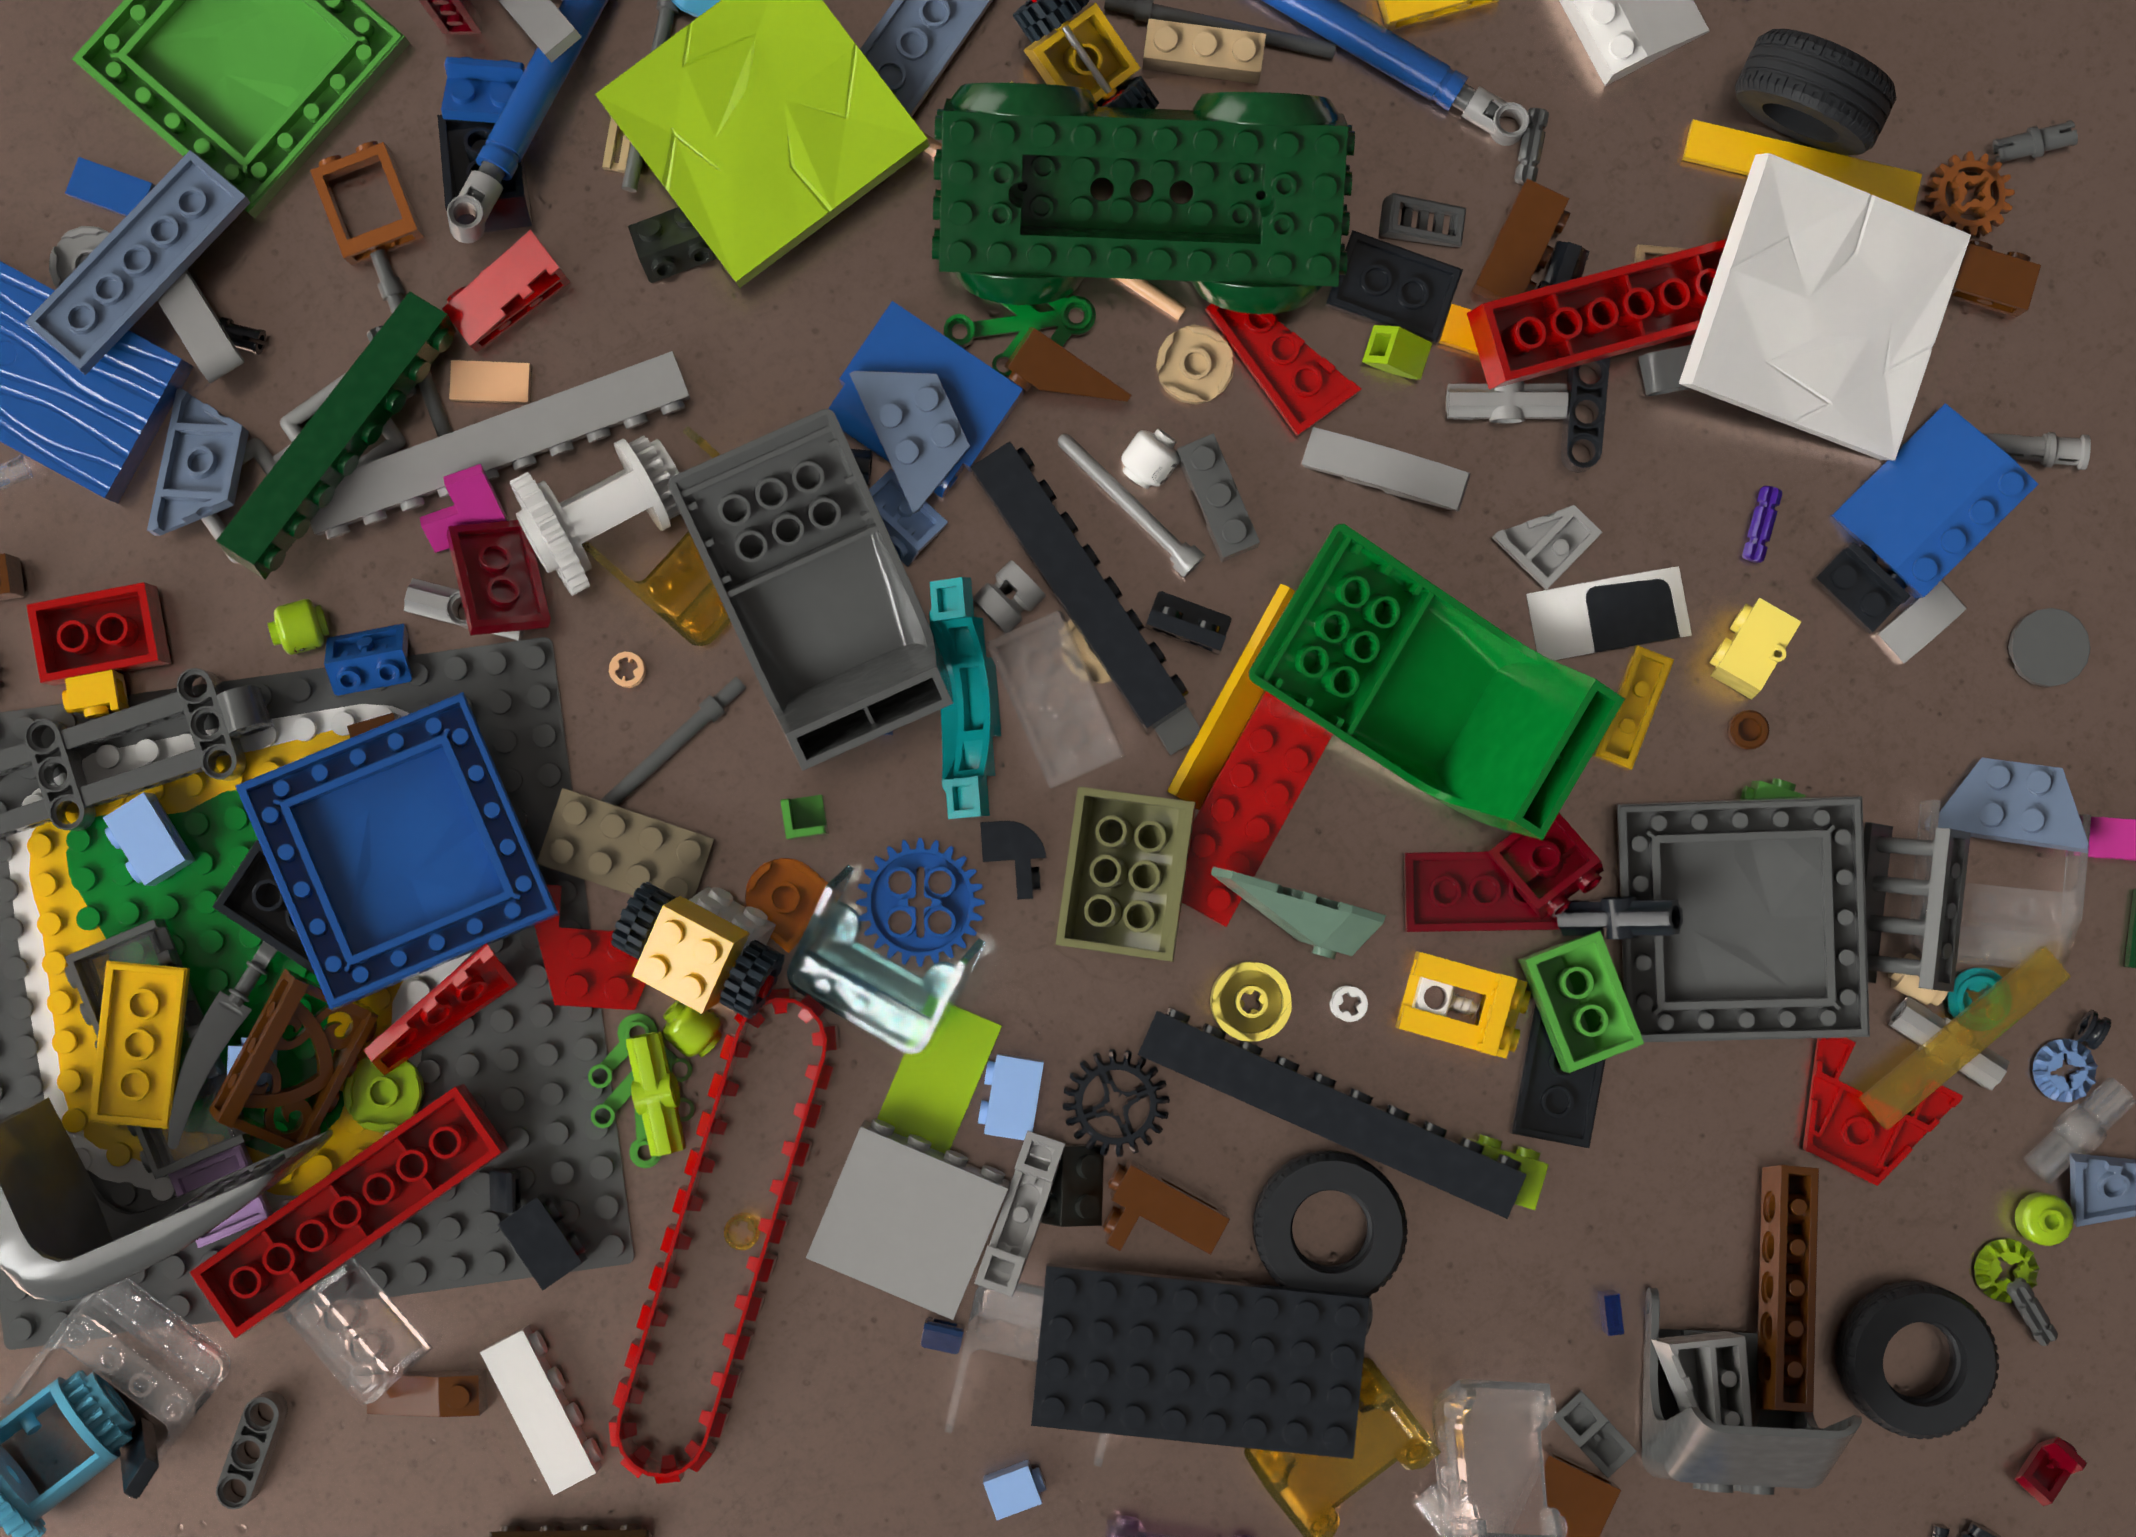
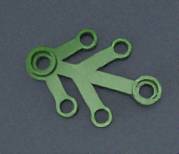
M634 1013L621 1021L617 1032L619 1043L600 1064L594 1065L589 1070L588 1080L593 1087L604 1088L608 1086L612 1080V1072L629 1055L625 1039L630 1038L629 1032L632 1027L641 1026L644 1028L645 1033L657 1032V1027L649 1016ZM665 1047L670 1072H672L674 1064L678 1062H683L687 1065V1074L684 1077H676L678 1082L686 1081L692 1073L690 1062L684 1058H678ZM599 1068L606 1070L608 1073V1079L601 1084L596 1083L592 1078L593 1072ZM632 1071L603 1104H598L593 1108L591 1121L596 1127H609L615 1119V1113L632 1095L631 1084L634 1080ZM681 1097V1102L688 1103L691 1108L687 1116L680 1117L681 1122H685L693 1117L695 1107L690 1099ZM605 1108L610 1112L611 1118L607 1123H599L596 1120L595 1113L598 1109ZM635 1109L637 1139L630 1146V1158L636 1166L650 1168L658 1163L661 1156H652L648 1160H643L638 1156V1149L642 1145H648L642 1115H639Z

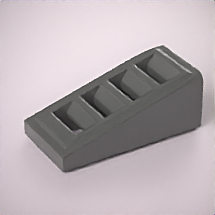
M1392 193L1384 198L1382 203L1379 236L1459 248L1462 246L1466 208ZM1399 209L1402 210L1400 225H1398ZM1413 211L1418 212L1416 228L1411 227ZM1429 213L1434 214L1432 232L1427 231ZM1444 215L1450 216L1448 235L1442 234Z

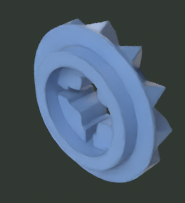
M2056 1039L2045 1044L2036 1054L2033 1062V1078L2039 1090L2048 1098L2060 1102H2073L2087 1096V1092L2096 1083L2095 1076L2098 1065L2093 1059L2091 1050L2072 1039ZM2066 1059L2068 1065L2080 1067V1070H2076V1073L2070 1074V1081L2068 1083L2064 1076L2050 1073L2051 1071H2056L2057 1068L2063 1067L2062 1060Z

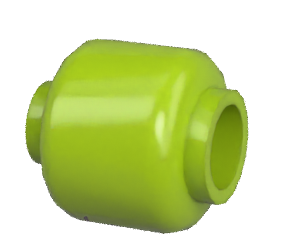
M302 599L276 607L274 610L275 621L267 623L274 646L282 644L284 651L290 655L319 648L324 643V636L330 635L322 606H315L310 599Z
M675 1001L663 1015V1018L667 1021L663 1028V1037L686 1057H693L697 1054L700 1057L705 1056L722 1037V1033L719 1031L721 1020L710 1009L701 1014L687 1005Z
M2042 1192L2029 1194L2020 1201L2016 1208L2015 1223L2017 1230L2024 1238L2038 1245L2053 1246L2060 1244L2068 1238L2073 1229L2074 1217L2072 1210L2065 1200L2056 1195Z

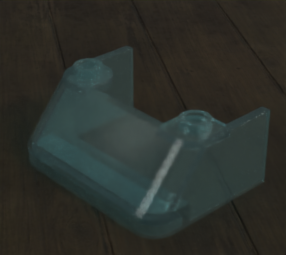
M847 865L826 885L788 966V982L798 993L803 996L809 994L826 1009L902 1052L908 1054L919 1053L930 1043L962 992L986 942L979 938L959 960L957 966L949 962H938L927 970L923 979L917 977L855 942L861 930V921H858L859 915L852 907L840 901L855 869Z

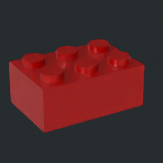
M142 582L26 605L40 683L57 686L66 684V678L107 670L125 673L171 664L157 586Z

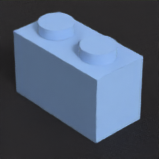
M143 792L103 817L108 826L105 829L107 838L116 849L121 848L129 860L125 864L126 868L137 883L142 882L144 886H156L195 861L154 793Z
M997 1053L996 1062L988 1061L984 1084L992 1085L989 1101L981 1100L978 1124L985 1125L984 1134L1024 1140L1027 1131L1033 1132L1044 1066L1043 1060Z

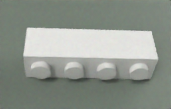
M528 1325L486 1347L480 1354L554 1496L597 1473L602 1467L599 1460L603 1457L596 1441L593 1438L587 1439L581 1427L584 1424V1419L580 1409L575 1402L569 1404L563 1392L566 1384L562 1374L556 1366L550 1367L544 1355L548 1352L543 1337L538 1331L533 1333Z

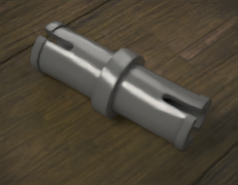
M2069 120L2065 123L2041 129L2037 126L2028 127L2025 133L1994 139L1992 142L1994 155L1999 153L1995 160L1996 162L2004 163L2030 155L2033 158L2042 157L2046 151L2077 145V129L2071 131V128H2075V124L2072 120Z

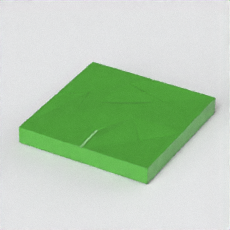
M123 0L74 55L72 60L182 156H185L191 150L243 193L251 202L244 210L256 218L410 45V42L364 0Z

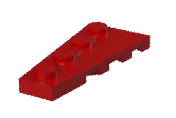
M1214 304L1206 307L1205 311L1297 437L1362 390L1356 383L1341 374L1325 357L1322 358L1310 348L1295 332H1291L1279 322L1273 314L1241 313L1223 309Z
M486 943L385 1032L376 1037L364 1051L370 1061L385 1076L511 990L518 983Z

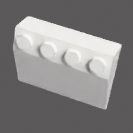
M1559 0L1605 86L1710 31L1694 0Z

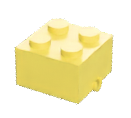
M1761 598L1753 606L1746 603L1730 627V630L1735 632L1733 639L1725 638L1710 661V664L1716 666L1711 677L1752 700L1762 690L1776 664L1786 658L1785 649L1800 626L1801 621Z

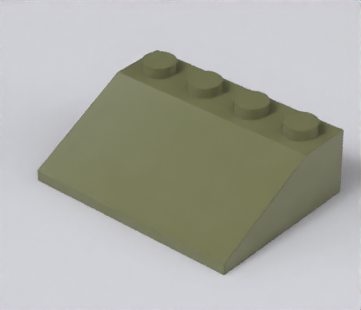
M1078 786L1055 945L1174 962L1196 802Z

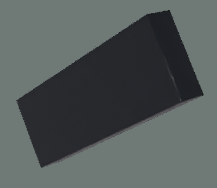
M142 1417L132 1431L131 1436L133 1439L120 1449L123 1491L135 1499L141 1496L159 1468L154 1424Z

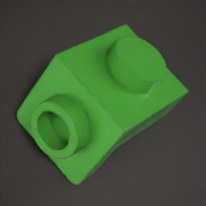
M1773 778L1772 784L1760 780L1752 781L1750 787H1744L1740 799L1805 797V795L1795 792L1796 784Z

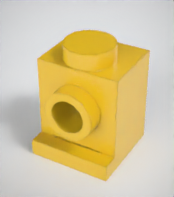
M107 670L65 679L67 690H63L62 700L68 714L77 712L84 714L86 719L109 715L108 709L118 712L129 708L124 675L117 671Z

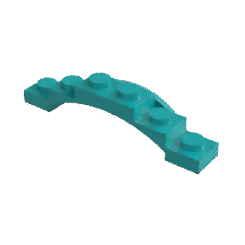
M958 577L931 581L930 626L949 673L953 704L941 709L942 787L946 793L948 819L990 816L987 777L996 776L993 737L1001 736L995 657H986L984 621L981 617H974L971 578Z

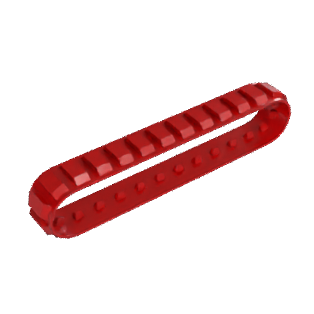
M792 987L771 989L772 992L769 997H766L763 1007L772 1003L775 1014L787 1013L788 1003H794L802 1007L798 1017L806 1024L813 1018L819 1024L820 1031L812 1033L813 1046H822V1055L819 1065L808 1064L805 1073L806 1077L814 1081L807 1104L796 1103L793 1115L802 1119L795 1142L784 1141L781 1153L790 1157L784 1179L772 1180L769 1191L778 1195L772 1218L761 1217L758 1230L767 1234L760 1257L749 1256L746 1268L755 1273L748 1295L737 1294L734 1307L743 1311L737 1332L725 1333L722 1345L731 1349L725 1371H714L710 1383L719 1388L713 1410H702L698 1422L707 1427L703 1443L701 1445L691 1440L684 1448V1451L689 1456L687 1459L676 1461L675 1454L662 1455V1461H656L649 1457L652 1452L647 1447L641 1445L638 1448L633 1442L632 1437L638 1435L637 1423L628 1422L631 1403L641 1404L645 1392L637 1388L643 1365H653L657 1353L648 1348L655 1326L665 1327L668 1319V1314L660 1309L667 1288H677L680 1276L673 1273L672 1270L679 1249L689 1250L692 1238L684 1234L690 1212L701 1211L704 1199L696 1196L702 1173H713L716 1161L708 1157L714 1134H725L728 1123L719 1118L726 1096L736 1097L739 1084L731 1081L738 1057L748 1058L751 1046L743 1043L749 1024L759 1028L766 1020L759 1011L751 1019L737 1013L734 1019L740 1025L736 1034H726L720 1053V1058L727 1060L724 1072L717 1071L714 1073L707 1095L715 1099L712 1110L705 1109L702 1112L696 1135L703 1137L701 1148L694 1147L690 1150L684 1173L692 1177L689 1186L682 1185L678 1189L672 1212L680 1216L677 1224L671 1223L667 1226L660 1250L668 1253L665 1262L659 1261L654 1267L648 1289L656 1292L654 1300H647L643 1304L636 1325L637 1328L644 1331L642 1339L635 1338L631 1342L624 1366L632 1371L630 1377L624 1376L619 1381L612 1405L620 1410L618 1416H613L609 1421L611 1446L619 1447L620 1454L624 1457L620 1464L637 1478L642 1473L646 1476L655 1477L656 1484L681 1482L688 1468L698 1472L716 1450L710 1439L711 1437L720 1438L730 1412L729 1408L722 1405L724 1398H733L742 1370L734 1367L736 1359H745L754 1332L746 1329L748 1320L756 1321L758 1319L766 1295L758 1291L759 1283H768L777 1259V1255L769 1252L771 1244L781 1243L789 1217L781 1214L783 1205L791 1206L794 1203L801 1179L793 1176L795 1166L803 1167L806 1164L813 1142L804 1138L807 1127L815 1129L818 1126L824 1103L816 1100L819 1088L829 1089L836 1065L828 1062L830 1051L839 1049L837 1025H828L827 1019L823 1015L828 1007L811 993H808L803 999L794 997Z

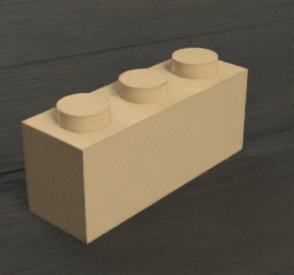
M1148 19L1142 69L1258 84L1262 69L1266 34Z

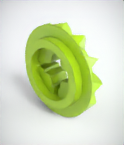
M1998 1239L1987 1244L1979 1252L1974 1265V1275L1979 1288L1989 1298L1999 1302H2014L2006 1291L2008 1283L2012 1281L2005 1277L1997 1279L1998 1275L2003 1271L1998 1258L2010 1265L2018 1264L2016 1265L2017 1268L2013 1270L2015 1280L2016 1278H2023L2031 1288L2037 1286L2036 1279L2040 1268L2037 1265L2034 1253L2023 1243L2013 1239Z

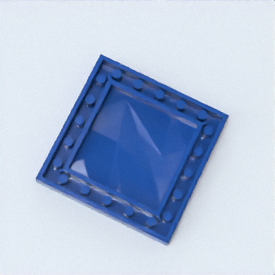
M464 692L235 785L327 1004L332 1011L478 950L486 943L488 945L559 915Z

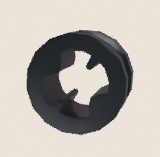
M2088 1011L2076 1029L2075 1041L2079 1043L2086 1041L2088 1048L2092 1050L2097 1049L2110 1030L2111 1019L2107 1017L2100 1019L2097 1011Z

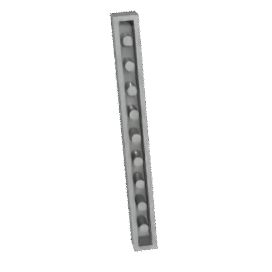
M673 351L356 467L353 473L345 476L336 487L330 503L320 508L310 521L313 532L320 536L326 534L327 539H333L349 533L348 525L363 520L365 526L388 518L386 511L401 506L402 512L420 507L425 504L423 497L437 492L440 498L450 496L445 487L443 477L478 464L482 465L490 481L500 476L498 473L499 469L513 465L514 470L526 468L537 463L535 456L550 451L552 457L569 452L574 449L572 442L587 437L589 443L596 442L611 436L609 429L624 424L626 429H630L648 422L646 415L661 410L663 416L680 411L685 408L683 401L691 398Z

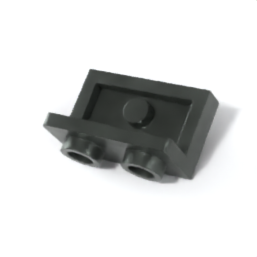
M679 207L628 226L638 258L650 283L718 259Z
M1065 1145L1041 1223L1059 1227L1102 1226L1104 1156L1100 1154L1101 1146L1095 1145L1089 1150L1086 1148V1145Z

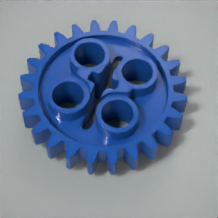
M918 838L916 849H911L908 842L902 840V852L897 853L895 849L888 846L889 859L885 861L875 856L874 860L879 869L877 871L864 870L865 874L872 879L870 884H858L859 889L867 892V898L856 901L857 905L867 907V912L860 915L858 921H870L871 926L864 932V935L868 936L877 933L879 938L875 942L874 948H880L885 944L890 946L887 952V958L889 959L898 951L901 952L903 965L907 964L911 955L916 956L918 967L923 966L925 956L930 955L934 964L937 965L940 960L939 952L942 951L952 959L954 957L952 945L957 944L965 949L967 945L962 938L964 933L973 936L977 934L969 925L970 922L983 920L981 915L974 912L975 906L985 904V900L974 898V892L983 888V885L971 884L969 880L977 873V870L970 869L964 871L962 869L967 860L966 856L960 857L956 861L951 859L954 853V847L952 846L944 853H940L938 840L933 842L930 849H925L923 838ZM919 867L924 868L925 898H931L932 901L931 906L924 908V937L922 938L917 936V907L910 906V898L917 897V869ZM898 871H905L912 880L911 888L904 894H897L890 887V879ZM937 871H945L951 877V888L944 894H936L930 888V877ZM940 910L948 913L952 921L950 929L943 934L934 932L929 924L931 915ZM896 911H905L911 917V928L904 934L896 933L890 926V918Z

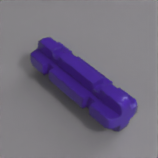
M1763 486L1760 489L1757 502L1760 504L1755 507L1747 535L1750 541L1745 543L1742 554L1743 558L1748 561L1761 563L1765 560L1768 549L1765 544L1768 541L1770 542L1778 512L1775 510V507L1780 505L1783 494L1782 490L1776 487Z

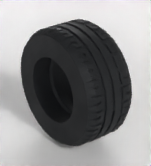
M1772 29L1759 36L1735 85L1739 104L1759 121L1797 141L1818 149L1843 155H1860L1873 148L1897 98L1893 81L1877 65L1830 40L1791 29Z
M1328 1150L1310 1152L1306 1155L1298 1156L1296 1159L1293 1158L1287 1164L1281 1166V1169L1277 1170L1269 1178L1268 1183L1264 1185L1258 1197V1202H1256L1253 1216V1234L1257 1252L1270 1276L1281 1287L1367 1295L1370 1297L1371 1294L1378 1292L1381 1286L1384 1287L1386 1282L1393 1277L1392 1274L1394 1271H1397L1398 1265L1403 1259L1402 1255L1406 1249L1408 1229L1402 1200L1392 1183L1381 1171L1364 1159L1352 1154ZM1333 1190L1351 1196L1362 1207L1367 1220V1235L1363 1246L1353 1258L1338 1265H1321L1309 1260L1299 1251L1293 1238L1292 1225L1297 1209L1308 1197L1321 1191Z
M1893 1282L1891 1285L1886 1284L1882 1288L1873 1290V1293L1869 1292L1864 1299L1862 1298L1858 1301L1859 1304L1857 1306L1854 1305L1851 1309L1853 1311L1848 1313L1846 1316L1847 1320L1846 1322L1843 1321V1328L1838 1334L1840 1337L1837 1340L1838 1349H1836L1835 1354L1837 1355V1373L1840 1375L1839 1380L1843 1385L1845 1393L1848 1394V1398L1870 1420L1902 1437L1922 1440L1925 1438L1928 1440L1933 1439V1437L1941 1438L1943 1435L1948 1436L1952 1432L1960 1431L1961 1427L1965 1428L1969 1425L1970 1421H1974L1976 1416L1982 1413V1408L1987 1406L1989 1403L1988 1399L1993 1395L1992 1390L1996 1387L1995 1381L1998 1380V1348L1994 1342L1996 1339L1991 1333L1990 1326L1986 1324L1985 1318L1964 1298L1947 1289L1927 1282ZM1924 1322L1934 1325L1945 1335L1950 1351L1949 1366L1945 1376L1935 1388L1922 1395L1906 1396L1898 1393L1888 1384L1883 1369L1884 1353L1889 1341L1900 1329L1912 1323Z

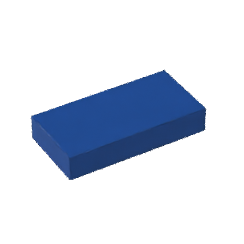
M78 157L65 194L127 216L155 185L143 179Z

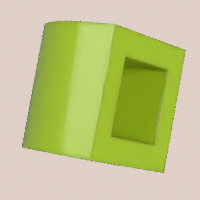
M1374 325L1362 362L1387 373L1421 380L1432 342L1398 326Z

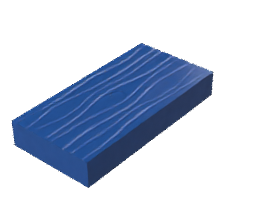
M0 261V442L103 498L118 504L170 411L177 388L182 389L194 366L128 330L104 357L84 375L25 323L55 290Z

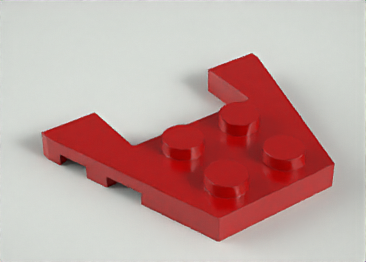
M547 885L560 915L562 886ZM559 915L534 925L554 1005L622 1010L636 1009L646 983L632 976L639 960L611 944L614 931L560 928Z
M1846 1037L1817 1038L1803 1150L1878 1186L1911 1153L1912 1148L1940 1123L1939 1120L1952 1107L1955 1108L1961 1102L1963 1095L1933 1080L1927 1079L1911 1114H1905L1839 1081V1077L1856 1042Z

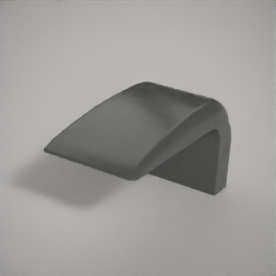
M822 409L671 477L668 485L769 705L802 771L953 704L951 680L934 634L833 411Z
M48 1097L0 1120V1269L14 1282L18 1289L35 1299L62 1303L86 1297L142 1272L198 1240L316 1155L332 1137L333 1129L146 1211L131 1213L117 1209L106 1201L96 1189Z

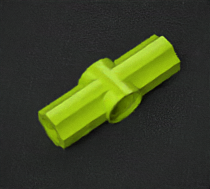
M661 1031L645 1033L625 1039L634 1077L631 1084L632 1100L636 1112L642 1115L650 1155L662 1156L686 1149V1141L678 1111L681 1102L680 1089L676 1076L669 1070Z

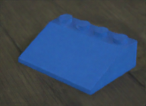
M1945 403L1899 448L1895 461L1887 460L1831 516L1859 544L1862 543L1869 547L1878 557L1877 562L1887 571L1897 574L1907 585L1905 589L1915 599L1924 598L2038 483L2010 455Z

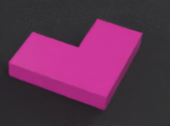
M481 464L444 476L445 487L454 505L419 517L421 527L435 553L450 548L447 539L448 526L508 521Z

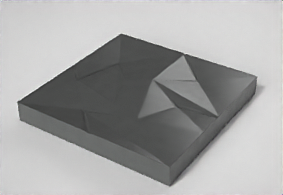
M1842 795L1617 803L1620 896L1637 897V900L1678 899L1679 905L1683 910V923L1680 928V934L1670 936L1639 935L1638 938L1622 939L1623 990L1644 1042L1870 1037L1862 796Z

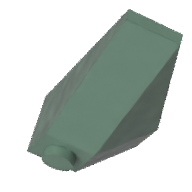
M1217 867L1212 868V876L1296 940L1313 945L1312 953L1334 960L1337 952L1352 956L1385 921L1386 915L1318 897L1317 895L1296 889L1282 887V885Z

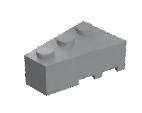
M1722 1331L1651 1339L1680 1412L1689 1407H1698L1705 1417L1713 1423L1752 1427L1745 1336Z

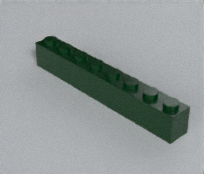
M409 291L217 538L216 542L227 556L265 580L272 571L277 570L283 564L289 548L296 539H300L306 534L310 527V521L319 509L330 503L336 487L345 476L353 473L358 465L360 456L366 448L380 438L383 426L393 414L398 413L403 408L407 395L414 386L427 377L431 364L440 352H445L452 344L454 334L457 331L447 313Z

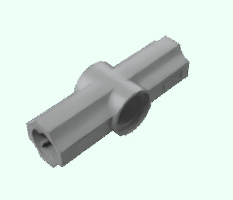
M1524 381L1491 390H1489L1488 384L1447 385V419H1489V422L1506 424L1524 422L1525 419L1567 418V384H1524Z
M412 578L404 599L405 612L459 625L468 629L467 621L461 620L458 615V607L462 603L458 589ZM525 630L491 634L521 641Z
M1905 997L1892 1013L1889 1026L1924 1048L1923 1052L1950 1069L1959 1070L1980 1086L1993 1090L2007 1073L2010 1063L2008 1060L1975 1040V1035L1960 1024L1946 1017L1941 1018L1916 1000Z

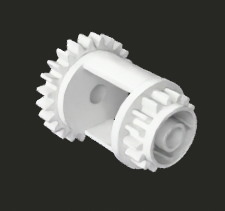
M643 435L630 443L625 439L615 442L614 447L624 469L560 503L544 480L536 484L528 472L510 481L512 490L522 509L516 513V516L527 539L548 573L556 570L559 578H561L564 586L572 596L590 587L585 572L592 569V566L582 543L644 510L648 512L660 531L671 527L670 519L681 514L668 485L671 477L679 472L665 447L658 439L649 442L648 438Z

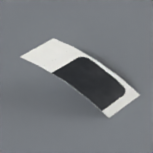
M1679 566L1526 594L1537 653L1553 661L1692 636Z

